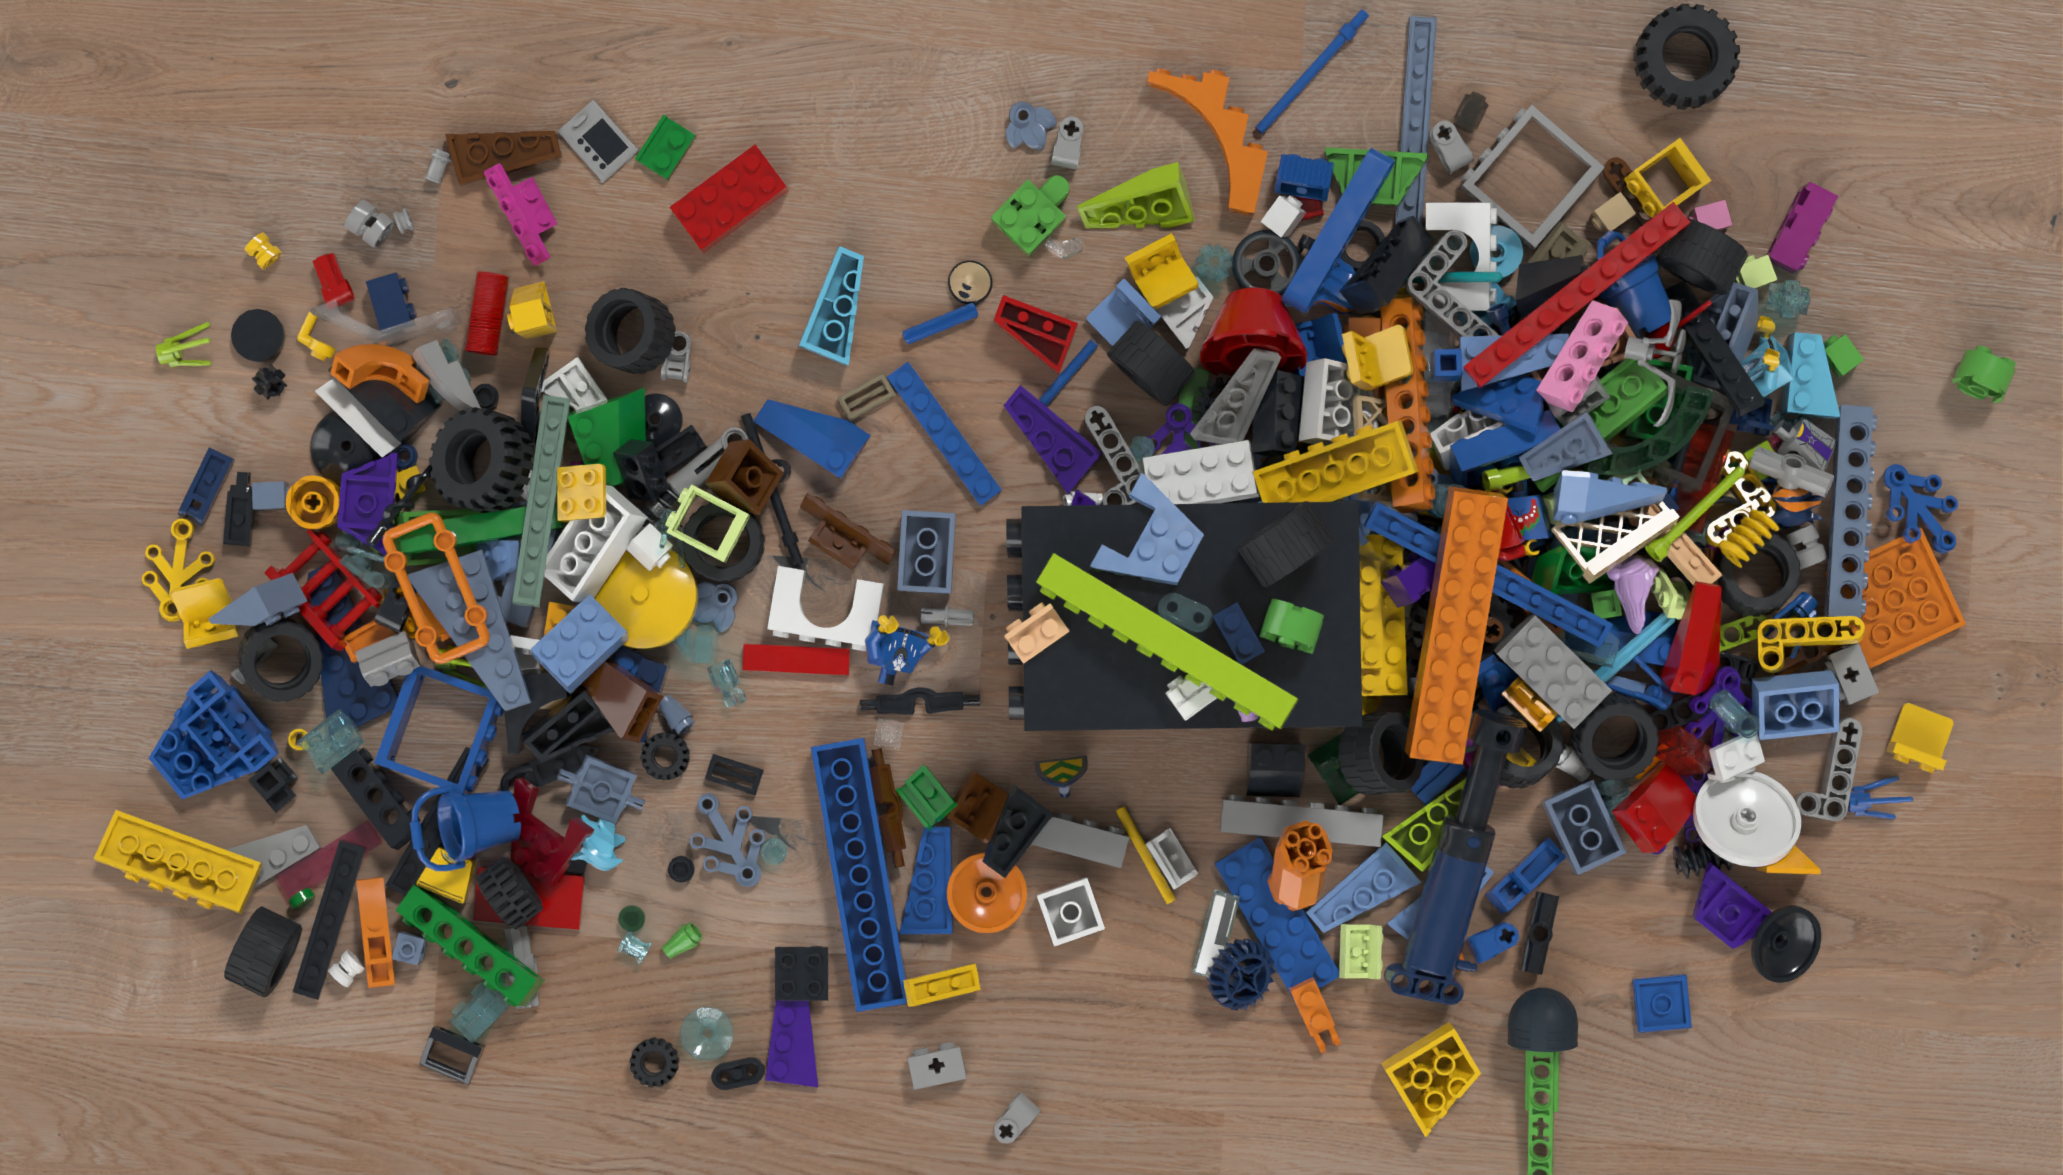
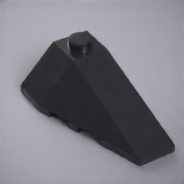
M367 380L351 389L343 385L401 443H406L442 406L428 392H426L425 399L417 404L399 388L381 380Z

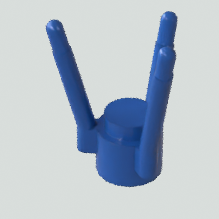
M1801 592L1790 604L1773 616V619H1787L1792 614L1796 618L1817 617L1819 614L1815 609L1818 607V603L1810 594ZM1769 627V630L1764 635V637H1767L1776 628ZM1802 628L1798 638L1804 636L1806 631L1804 628ZM1800 646L1793 647L1790 654L1791 658H1795Z
M1635 656L1634 660L1657 685H1650L1644 694L1605 683L1612 691L1643 701L1661 711L1666 710L1673 700V693L1667 690L1668 687L1665 682L1638 656Z
M1896 775L1863 786H1854L1850 794L1848 812H1854L1855 816L1865 815L1895 819L1896 816L1894 814L1866 809H1871V804L1912 802L1913 797L1871 798L1870 793L1864 792L1899 780V776Z

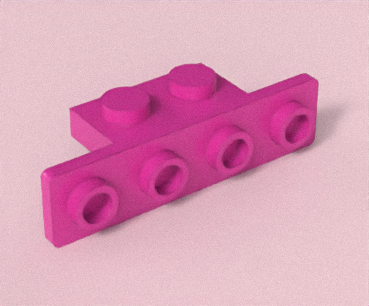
M500 163L484 171L488 185L494 191L502 211L505 212L512 225L513 232L518 236L525 254L532 265L536 266L550 259V255L539 233L558 223L534 178L531 177L513 186Z

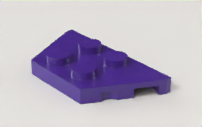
M392 453L389 456L342 473L337 527L356 537L366 545H369L366 539L377 527L380 520H382L385 508L390 504H395L398 453ZM393 522L390 524L389 529L393 528ZM382 537L375 547L372 548L386 556L387 553Z
M1709 862L1692 916L1725 944L1734 949L1743 945L1747 940L1753 939L1761 922L1772 911Z

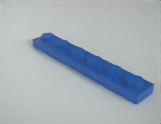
M906 362L887 376L890 383L979 505L982 506L1001 492L1002 489L910 363Z

